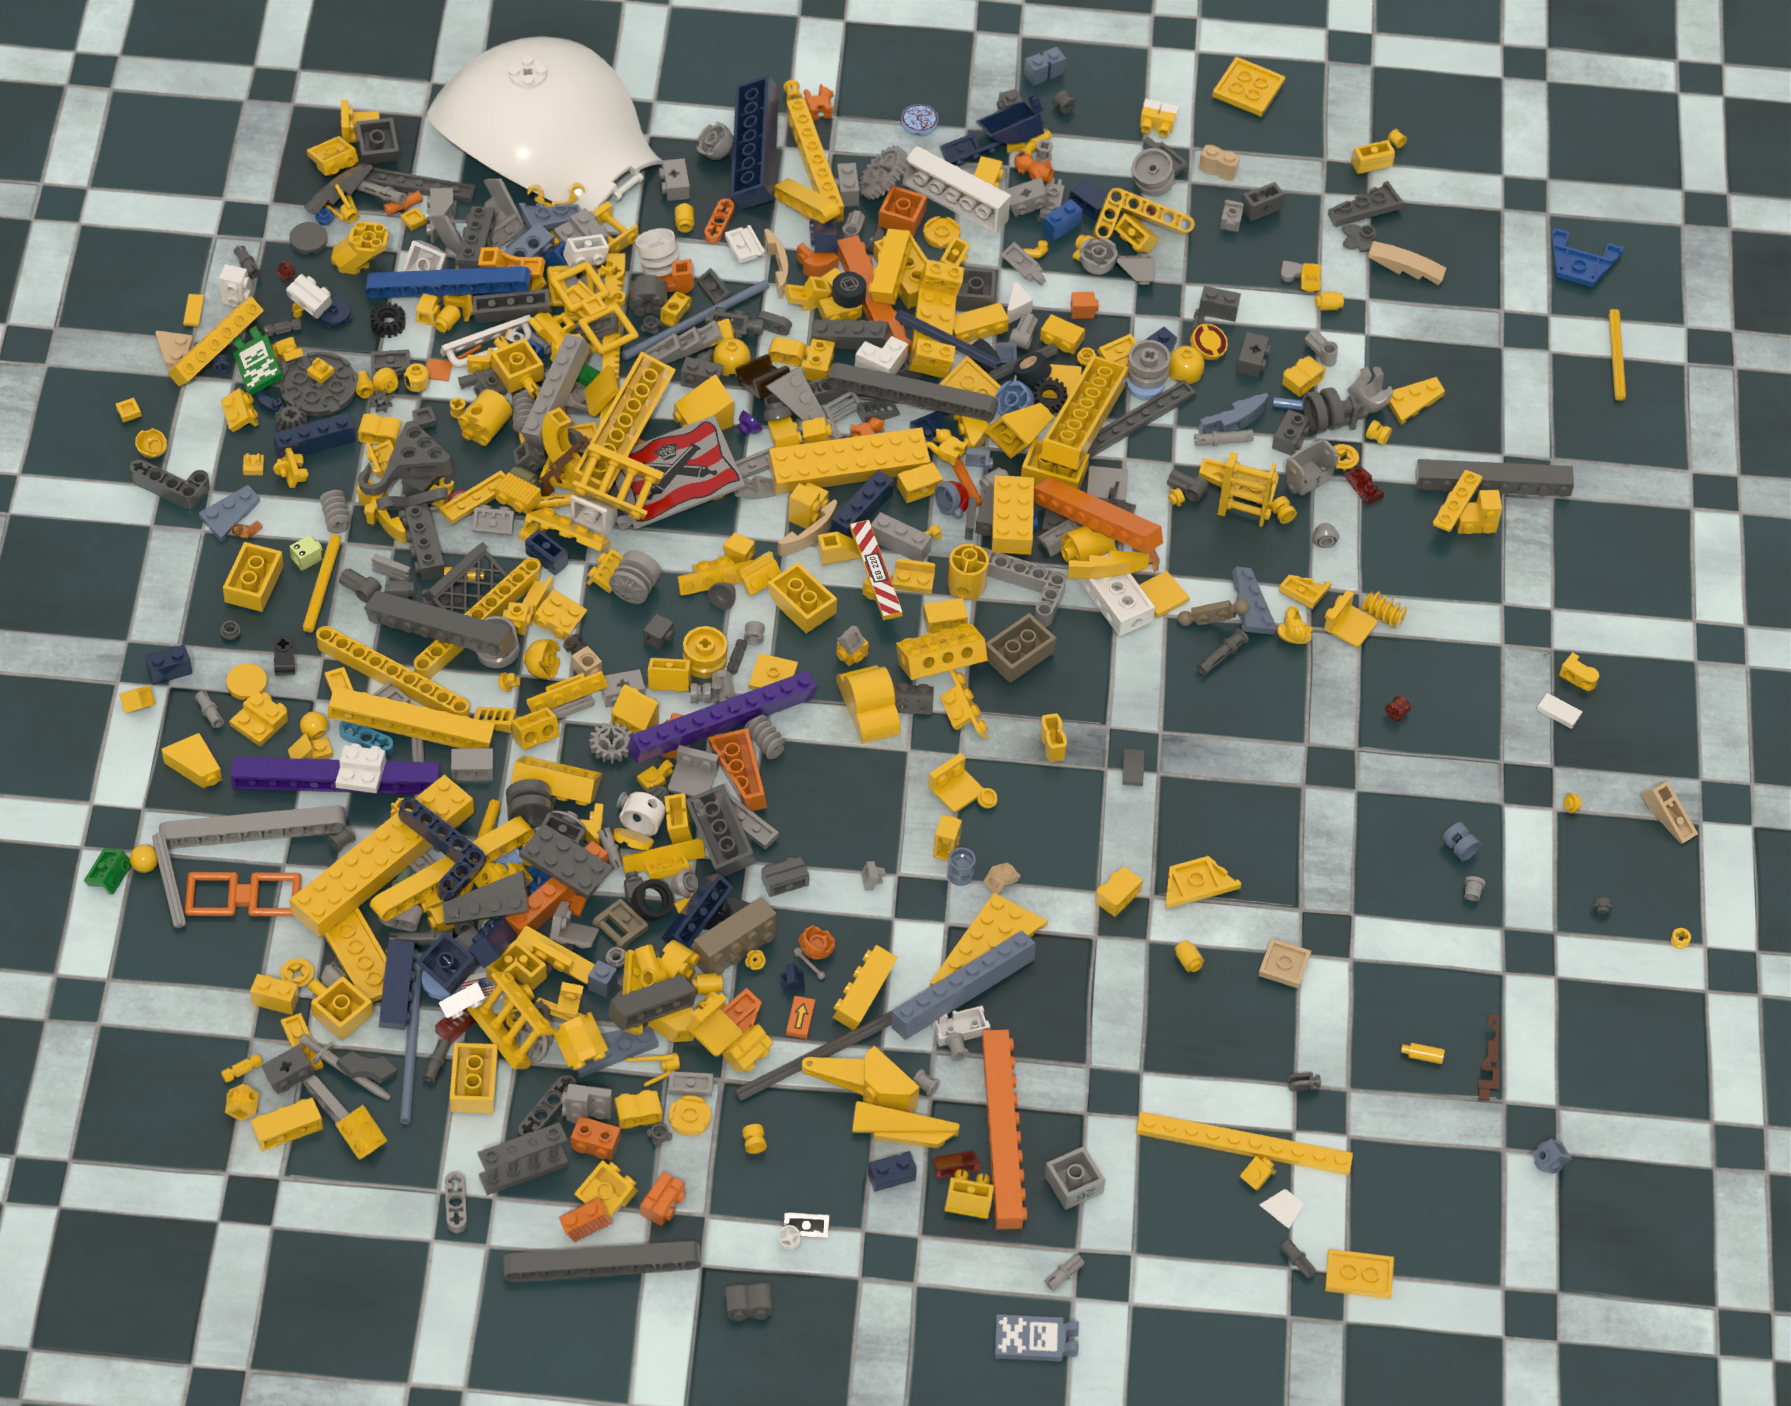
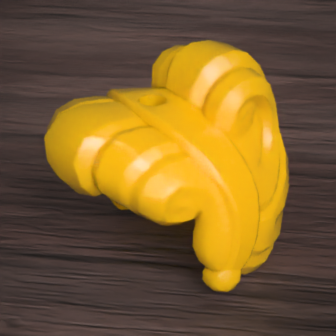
M1290 606L1286 611L1284 624H1280L1277 627V634L1284 641L1293 644H1305L1311 640L1313 628L1302 621L1297 607Z

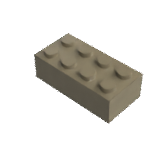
M760 897L694 940V952L701 956L696 966L703 974L716 973L721 975L731 965L738 964L749 951H756L760 946L770 943L775 938L777 913Z

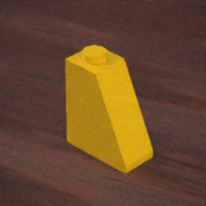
M199 733L161 749L164 763L198 786L206 788L222 781L220 767Z

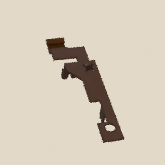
M586 435L549 466L550 471L540 478L544 486V490L541 491V497L549 496L554 491L549 482L552 476L555 477L558 483H562L560 480L563 467L573 459L571 454L579 453V447L583 450L590 444Z
M1488 1014V1026H1493V1040H1488V1056L1481 1063L1482 1072H1492V1080H1479V1100H1490V1089H1499V1015ZM1495 1020L1496 1025H1492L1491 1022ZM1491 1062H1492V1063H1495V1062H1496V1064H1495L1496 1067H1494V1066L1491 1067V1065H1492Z

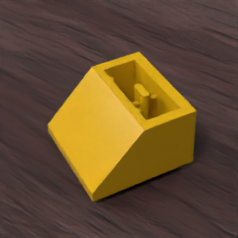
M625 684L611 711V721L613 725L620 722L621 728L627 726L628 731H632V734L659 725V703L654 698L647 697L636 688H631Z

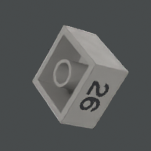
M1084 1146L1046 1163L1044 1176L1065 1210L1103 1194L1105 1179Z

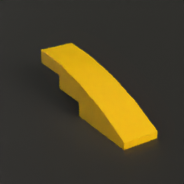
M1110 550L1109 557L1089 555V561L1069 560L1067 578H1108L1148 568L1149 553Z

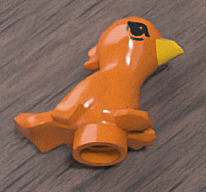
M1031 149L1015 155L1014 164L1019 173L1022 172L1024 174L1028 172L1031 180L1042 177L1044 184L1045 182L1050 183L1052 181L1054 169L1050 159L1047 158L1044 163L1035 161L1032 157Z

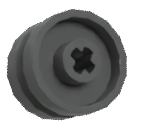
M1333 387L1322 389L1319 393L1317 391L1305 393L1303 396L1304 416L1310 417L1309 426H1311L1310 431L1313 434L1324 433L1327 431V428L1329 430H1336L1343 427V405L1337 391Z
M523 779L514 782L506 790L508 821L521 816L532 828H537L542 825L548 812L553 811L551 788L541 780Z

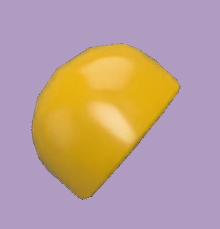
M153 428L147 431L141 430L135 438V445L139 453L144 457L157 458L165 453L167 439L162 432Z

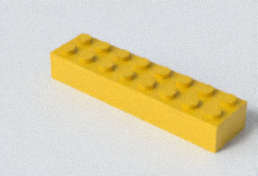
M641 351L591 442L629 457L676 369ZM586 451L573 472L570 480L571 483L574 480L577 482L581 481L590 459ZM602 460L597 461L587 486L596 490L599 489L608 468L606 462ZM621 468L615 469L606 494L611 490L622 470Z
M1092 356L1043 439L1041 459L1066 466L1067 468L1078 469L1126 385L1129 366Z
M922 428L769 449L767 459L775 494L793 492L799 483L806 486L809 482L822 488L865 482L877 470L893 478L903 471H909L930 463Z

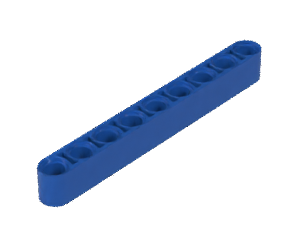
M525 266L370 273L367 276L364 293L370 298L420 297L423 293L442 296L522 292L529 289L531 270Z

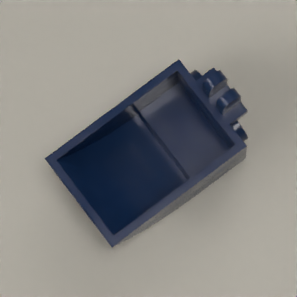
M1035 94L1029 95L1030 103L1022 100L976 121L989 137L1007 144L1025 142L1044 134L1043 126L1045 125L1042 116L1038 114L1043 111V108Z

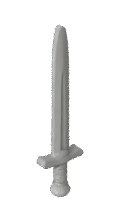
M308 1034L301 1036L299 1044L308 1047L317 1054L314 1057L313 1064H317L320 1059H323L344 1073L336 1065L337 1060L340 1058L330 1052L334 1045L333 1042H329L322 1048L312 1041ZM353 1078L354 1081L375 1095L387 1101L390 1100V1095L369 1078Z

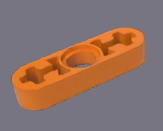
M721 199L718 202L705 228L704 238L706 242L717 244L721 241L734 214V202L732 200ZM722 219L724 220V222L718 224L715 222V220Z

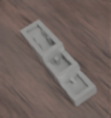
M714 320L699 330L693 327L680 336L674 333L647 349L644 353L667 364L698 352L723 339L718 323Z

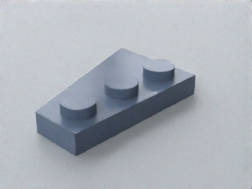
M519 203L518 207L529 229L537 222L546 230L555 229L568 222L570 216L581 211L578 204H555L554 207H546L536 203V206H526V203Z
M247 485L199 512V518L222 543L226 539V535L237 527V523L258 505L260 498Z

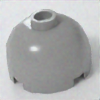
M716 122L717 124L713 126L711 124L706 126L697 140L700 142L699 147L697 146L699 153L711 160H720L726 157L733 147V134L721 122Z
M1099 237L1098 240L1089 238L1083 242L1080 248V262L1089 273L1094 275L1106 274L1116 264L1118 256L1116 245L1111 240Z

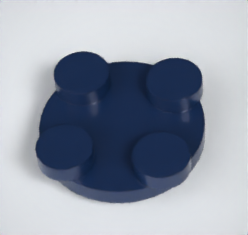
M331 297V305L319 317L320 321L323 322V327L326 329L352 321L349 303L342 298Z

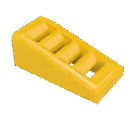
M477 707L473 719L479 720L480 715L483 714V720L495 724L494 730L512 734L511 720L517 718L516 709Z

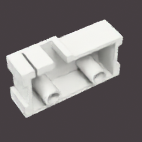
M983 1006L959 1012L956 1010L952 1011V1018L947 1019L948 1016L945 1014L931 1024L932 1029L936 1031L939 1047L946 1045L945 1039L951 1034L961 1033L964 1040L982 1036L983 1030H990V1024L984 1017Z

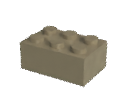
M1028 613L985 643L987 662L1011 683L1055 652L1056 637L1035 617Z

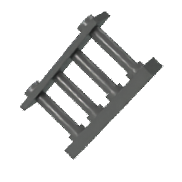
M560 1122L477 1152L485 1172L479 1174V1179L486 1195H491L567 1167L568 1160L561 1144L567 1143L568 1140Z

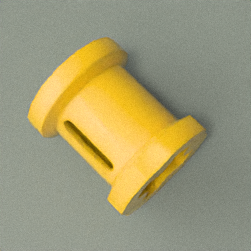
M789 80L784 83L783 89L787 93L786 101L803 98L799 92L800 85L798 81Z

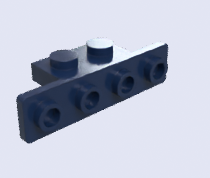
M974 133L945 143L939 148L945 161L959 167L969 159L975 161L981 158L982 154L987 153V155H991L997 152L1001 142L997 141L980 148Z

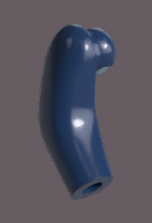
M265 388L256 393L257 402L261 408L276 413L279 412L280 407H284L282 400L269 397Z

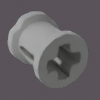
M1045 139L1038 141L1036 146L1038 152L1035 154L1036 161L1044 163L1047 158L1051 161L1052 142Z
M961 1033L951 1034L945 1039L946 1045L951 1050L950 1057L952 1061H961L969 1056V1050L964 1046V1037Z
M921 1069L915 1075L913 1081L926 1091V1094L930 1097L938 1089L940 1080H934L925 1074V1070Z

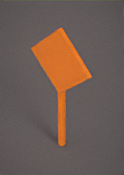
M478 345L456 358L462 359L468 356V354L477 351L482 346ZM428 359L429 379L449 382L453 364L450 361Z

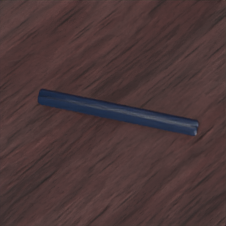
M899 310L896 314L895 319L943 344L955 346V350L993 369L998 368L1001 361L999 358L902 310Z

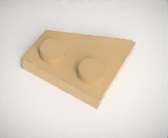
M156 331V339L163 355L165 367L171 368L191 349L193 335Z

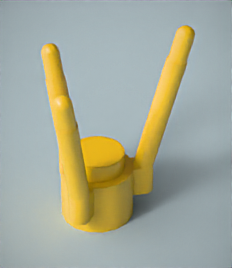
M336 184L335 187L344 202L340 208L341 214L327 203L324 207L330 209L341 222L346 220L347 223H352L358 219L360 213L356 209L351 195H347V200L339 185Z
M677 1053L663 1056L626 1058V1062L659 1061L661 1070L666 1071L645 1082V1087L669 1077L670 1071L674 1072V1070L680 1069Z

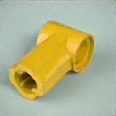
M646 945L635 950L641 970L639 981L643 987L667 980V973L659 967L652 945Z

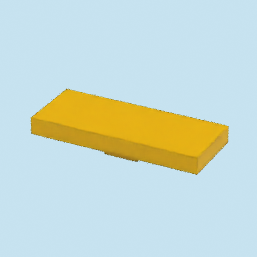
M189 294L183 322L184 326L199 327L204 295Z

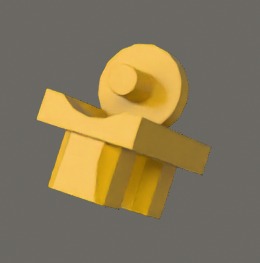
M286 448V455L282 459L277 460L273 470L275 474L286 477L289 488H295L297 482H306L308 472L307 469H298V467L303 465L302 454H293L292 448Z

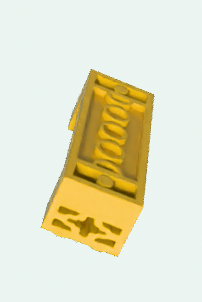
M927 259L919 277L916 318L952 335L956 297L963 282V267ZM913 329L909 371L946 378L954 363L955 346L943 344Z

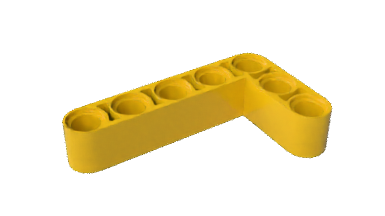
M1113 188L1106 195L1093 230V237L1097 239L1103 237L1098 233V229L1103 228L1107 233L1103 238L1108 239L1113 232L1120 211L1179 235H1187L1194 228L1195 223L1192 217L1120 188ZM1111 194H1117L1120 199L1119 202H1114L1111 199ZM1134 201L1137 204V208H1130L1128 202ZM1146 208H1152L1154 215L1149 216L1146 213ZM1105 211H1110L1113 214V219H1107L1104 214ZM1163 215H1169L1171 217V222H1165L1163 219ZM1181 221L1187 222L1189 229H1183L1180 225Z

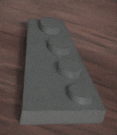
M1389 181L1383 183V186L1379 188L1374 187L1365 195L1359 194L1355 196V200L1351 202L1345 201L1329 209L1328 216L1335 226H1340L1403 209L1404 202Z

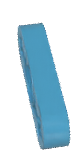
M342 721L339 725V733L342 739L350 743L359 744L362 748L370 749L372 746H378L385 750L386 756L392 754L394 745L391 737L369 727ZM363 735H370L372 739L363 741L361 737Z

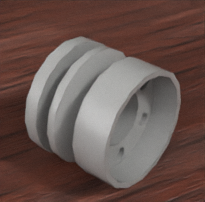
M632 550L625 553L619 562V566L611 575L609 584L613 592L621 599L630 603L640 604L646 601L652 587L659 580L662 571L659 564L652 557L643 552Z

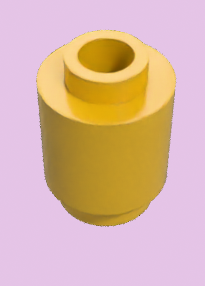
M682 203L675 208V223L680 232H689L694 226L693 207L686 203Z
M1338 291L1318 292L1314 300L1315 307H1318L1319 311L1343 308V294L1338 293Z
M447 304L440 311L434 321V326L438 331L445 333L461 318L458 307Z
M1185 940L1175 947L1176 956L1187 972H1196L1202 967L1204 959L1193 943Z
M716 973L696 974V979H692V986L696 989L697 995H707L710 991L717 994L718 992H723L722 975H717Z

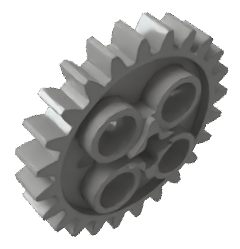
M893 145L891 148L888 146L886 151L883 149L880 155L877 153L876 158L871 159L872 163L866 166L867 170L862 172L864 173L860 177L862 181L858 183L860 185V193L866 198L874 200L875 197L878 199L880 195L884 196L886 190L890 191V188L895 186L896 180H900L899 176L904 174L902 170L907 167L905 165L908 162L906 159L908 157L907 152L898 145Z

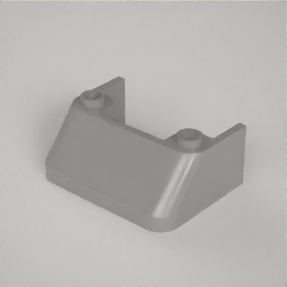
M485 179L484 183L492 197L485 202L484 207H494L496 215V225L490 247H500L522 230L524 222L502 179ZM431 216L430 219L442 242L456 255L459 254V243L463 241V235L460 236L448 216Z

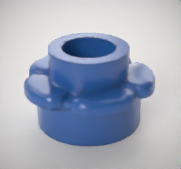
M326 208L321 209L315 215L318 224L322 226L331 224L334 218L332 211Z

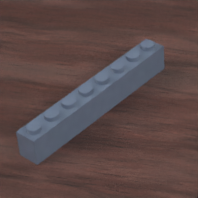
M1020 931L892 1010V1029L904 1040H907L936 1020H939L945 1014L952 1012L1035 960L1036 943L1023 931Z

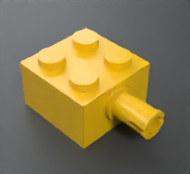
M343 976L329 988L324 986L318 979H314L308 986V989L317 996L311 1002L312 1016L341 1041L373 1016L372 1001Z

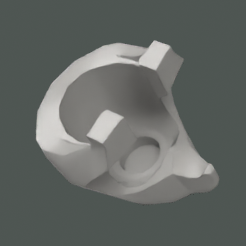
M1369 367L1360 369L1361 375L1347 389L1349 394L1355 393L1356 403L1362 402L1369 407V414H1374L1384 409L1390 403L1393 395L1391 386L1386 390L1382 389L1384 374L1380 367L1372 368L1376 376L1368 385L1366 384L1372 376Z

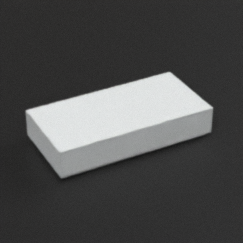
M1549 693L1544 696L1537 706V711L1571 729L1582 715L1581 710Z

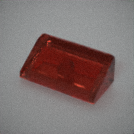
M974 1150L932 1158L937 1178L955 1175L957 1170H962L961 1173L964 1170L967 1172L978 1171L980 1166L979 1159Z

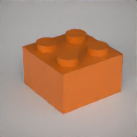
M892 186L879 211L878 226L885 229L908 230L912 237H914L926 213L927 196Z

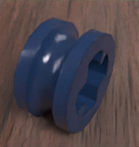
M217 355L213 358V370L215 372L226 373L230 370V359L228 356Z

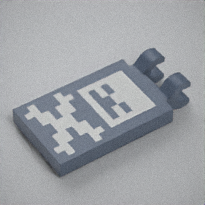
M997 1314L995 1358L1062 1362V1356L1078 1357L1079 1342L1070 1341L1066 1343V1336L1078 1337L1079 1322L1070 1321L1063 1324V1318Z

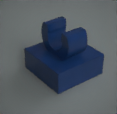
M794 963L787 965L786 972L780 975V978L784 981L787 980V982L781 984V987L784 990L793 988L797 993L804 991V972Z

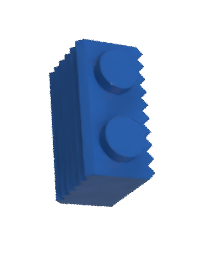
M1069 199L1061 207L1052 210L1047 216L1044 215L1042 232L1049 239L1055 241L1081 224L1082 208Z

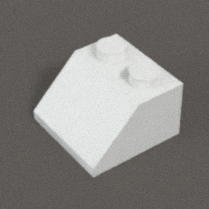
M574 494L571 496L572 522L583 524L589 530L601 533L606 537L617 522V508L587 495L580 496Z

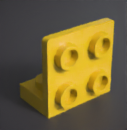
M341 100L342 138L346 142H356L354 133L355 122L379 119V112H353V107H349L348 100Z
M961 753L930 772L928 779V788L953 813H957L975 801L978 793L984 789L965 770L966 758Z

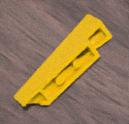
M857 1101L852 1132L874 1133L873 1140L938 1149L944 1145L946 1140L959 1135L960 1125L954 1122Z

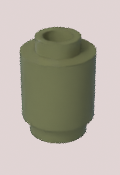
M514 466L511 469L510 474L534 486L536 485V487L538 486L539 480H537L538 476L522 466Z

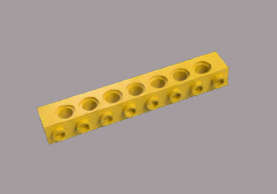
M805 98L786 101V118L813 191L836 202L840 209V215L836 217V222L843 221L844 204Z

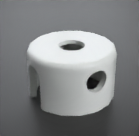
M634 792L629 795L619 817L621 823L627 829L652 836L657 833L666 814V808L662 801L655 796L644 792ZM633 814L639 815L641 821L635 822Z

